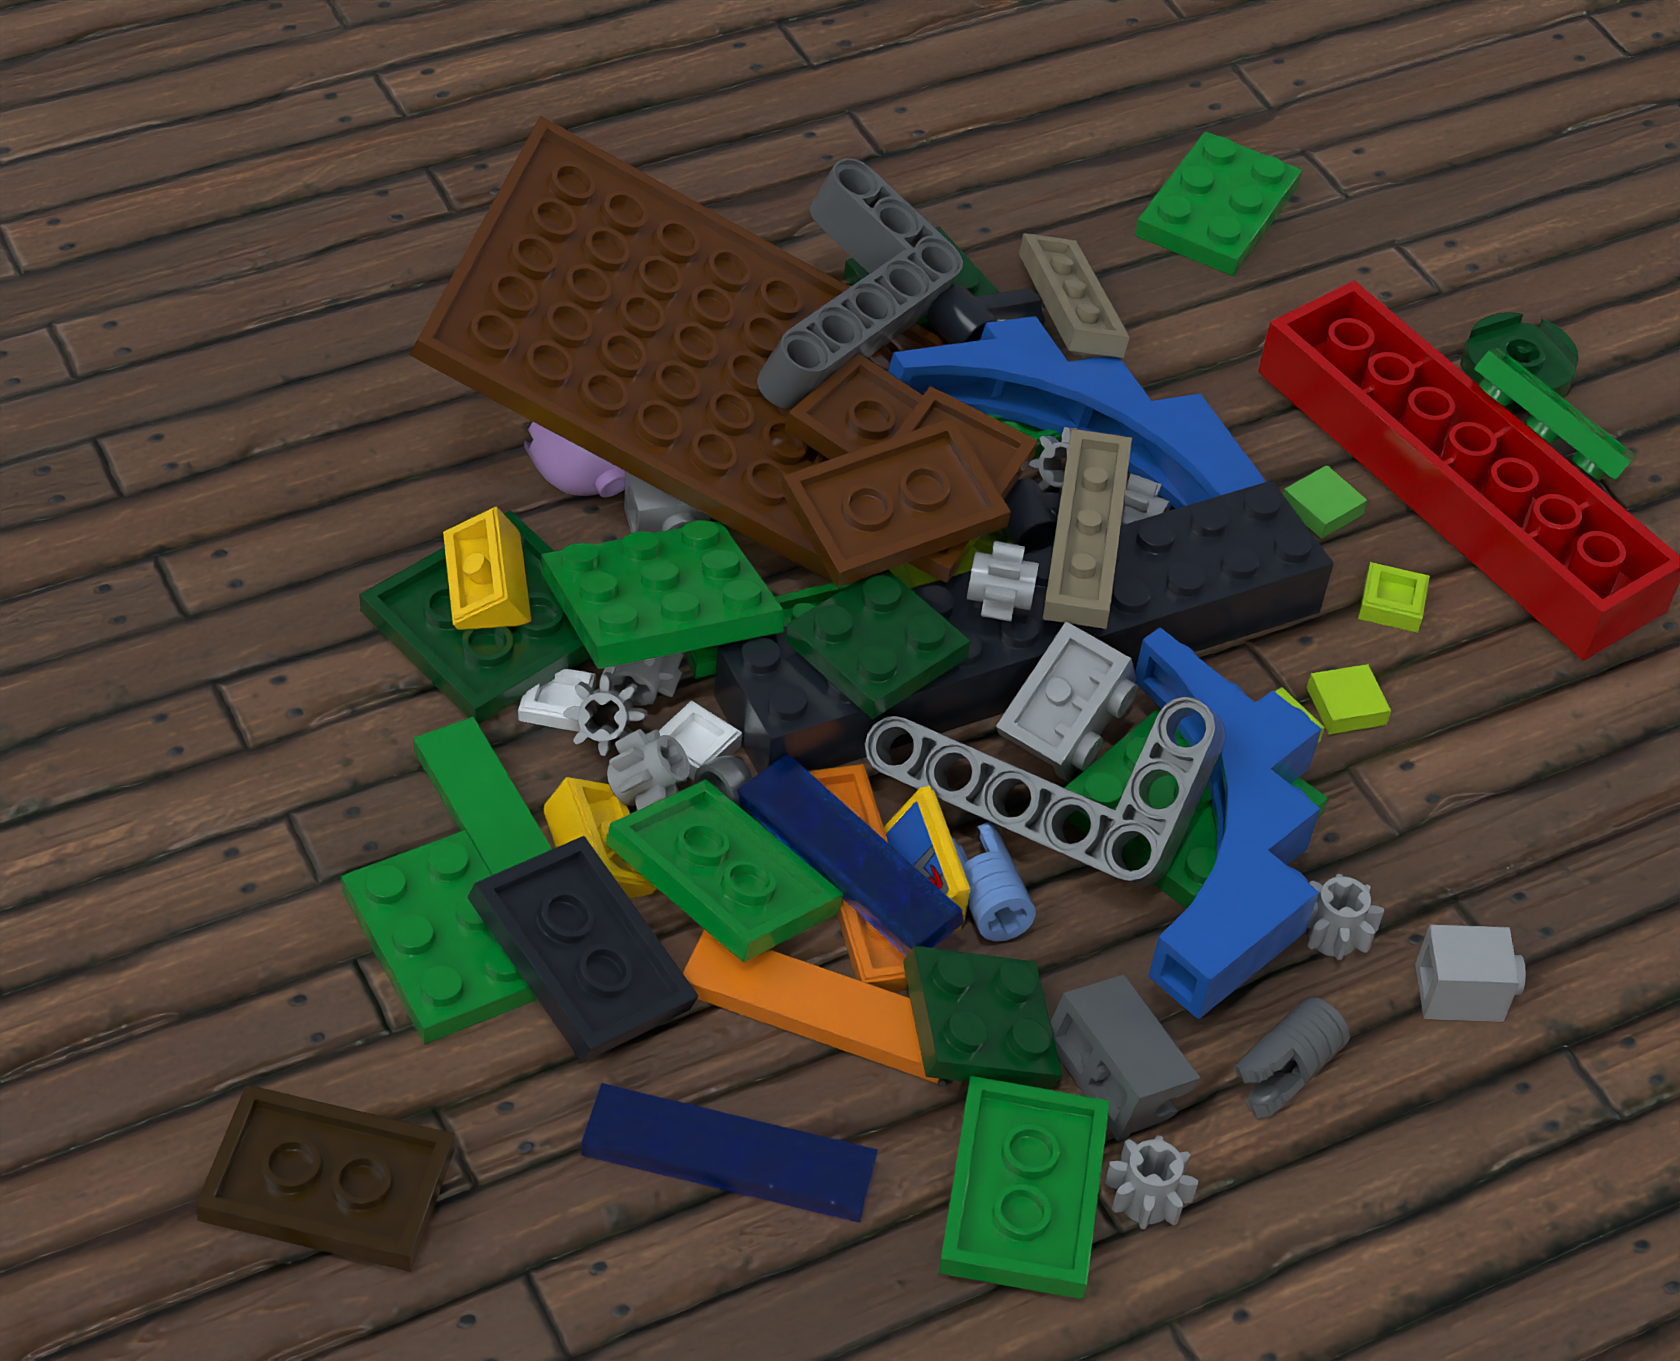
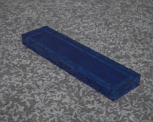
M788 753L737 790L740 804L783 844L844 893L843 899L905 956L908 955L913 946L933 948L964 923L963 910Z
M601 1083L581 1143V1155L859 1223L861 1222L878 1149Z

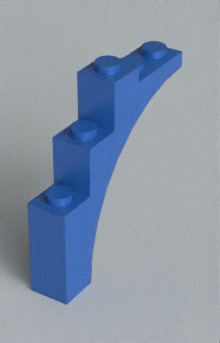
M1036 316L986 323L979 341L893 353L888 373L922 395L931 386L987 415L1002 416L1003 419L1022 422L1042 430H1055L1060 435H1062L1064 427L1077 428V430L1132 437L1128 471L1134 475L1162 484L1159 495L1165 500L1170 501L1171 505L1176 509L1266 482L1201 393L1151 401L1121 358L1105 356L1068 362Z
M1158 628L1142 641L1135 670L1137 677L1135 684L1160 708H1163L1164 705L1176 698L1190 697L1198 699L1218 714L1224 723L1226 734L1223 748L1207 782L1217 827L1215 865L1192 904L1158 937L1148 974L1150 979L1199 1020L1307 930L1319 891L1311 886L1298 870L1287 865L1308 849L1320 808L1310 801L1300 788L1291 785V783L1309 770L1322 728L1311 721L1305 712L1292 706L1273 690L1255 703L1245 695L1239 686L1227 681L1199 659L1191 648L1179 643L1162 628ZM1195 714L1182 719L1177 729L1189 746L1192 747L1198 744L1204 737L1206 724L1203 716Z

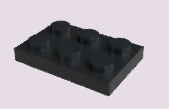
M585 836L476 882L467 897L581 1063L690 1011L699 997Z

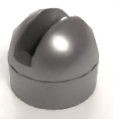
M731 755L713 758L700 766L694 776L695 784L705 779L708 780L736 805L742 803L748 796L749 786L752 783L749 767L743 760Z

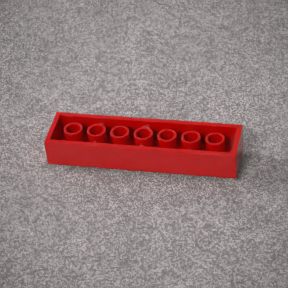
M1353 280L1270 321L1258 373L1583 661L1589 659L1668 612L1680 583V555L1502 404L1488 395L1476 382L1358 282Z

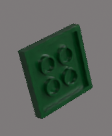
M511 510L504 513V515L514 524L521 535L531 622L519 626L458 630L453 625L445 547L359 594L360 611L468 718L473 716L478 724L520 700L528 690L538 684L540 688L555 679V674L561 670L572 669L591 658L543 577L541 554L555 551Z

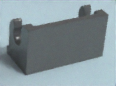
M1123 974L1063 993L1050 1021L1058 1058L1085 1096L1110 1101L1107 1127L1116 1140L1127 1139L1131 1133L1157 1125L1176 1115L1178 1110L1169 1099L1178 1098L1193 1091L1200 1080V1076L1126 976Z

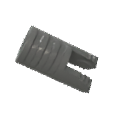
M1307 997L1302 1000L1294 1010L1289 1012L1281 1022L1272 1028L1268 1034L1235 1064L1236 1075L1244 1081V1084L1257 1082L1255 1088L1250 1089V1093L1246 1094L1247 1098L1245 1099L1249 1110L1256 1115L1257 1120L1272 1116L1327 1062L1336 1056L1338 1051L1348 1044L1350 1034L1344 1018L1326 1001L1317 997Z

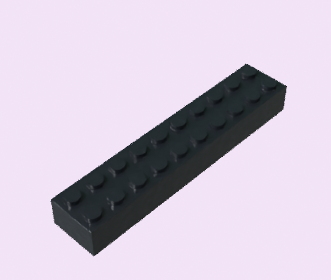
M1271 480L1121 525L1107 628L1072 625L1130 657L1134 670H1136L1143 639L1158 628H1162L1179 643L1188 646L1194 652H1198L1320 613L1334 563ZM1054 546L1023 555L1024 561L1039 563L1031 609L1029 611L1014 608L1011 622L982 617L983 602L967 599L971 571L952 576L948 583L937 580L911 588L971 641L968 658L874 719H871L786 642L787 626H784V632L718 646L714 697L729 724L742 732L741 745L765 788H771L799 779L800 772L833 768L867 757L865 750L867 734L873 725L883 718L892 716L906 718L935 732L943 733L1005 713L1064 625V622L1043 619ZM910 733L897 737L891 744L890 749L912 743L913 738Z

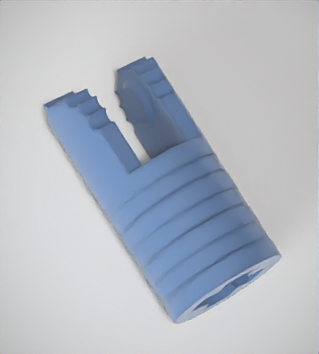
M988 821L978 826L981 832L979 837L986 853L968 860L962 846L957 844L954 838L952 840L970 886L967 906L980 934L985 939L991 941H1006L1019 936L1032 925L1036 916V910L996 825Z

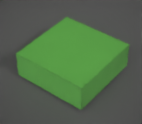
M1327 465L1288 486L1283 492V496L1304 524L1321 539L1364 515L1368 502L1365 497Z

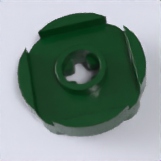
M1514 312L1493 314L1479 320L1474 325L1460 359L1462 370L1474 382L1479 384L1484 378L1474 369L1489 350L1501 348L1564 398L1569 394L1576 376V366L1579 360L1578 350L1573 340L1558 326L1541 319L1539 327L1530 323L1521 322L1523 314ZM1515 401L1504 406L1511 413H1518L1523 410V407Z

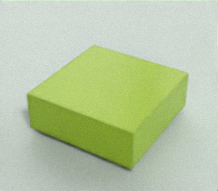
M1370 562L1358 619L1418 633L1423 619L1430 576Z
M1369 664L1310 673L1306 688L1328 735L1387 725L1391 709Z

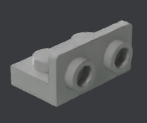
M1066 621L996 725L998 733L1052 765L1056 775L1069 782L1078 768L1085 771L1096 759L1103 744V737L1100 734L1112 716L1121 718L1134 701L1138 685L1135 684L1137 677L1131 658Z

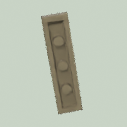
M1024 233L1018 254L1068 351L1084 359L1103 357V355L1124 358L1130 336L1077 241Z
M1071 429L1043 613L1044 620L1064 623L1067 621L1070 624L1107 628L1132 437Z

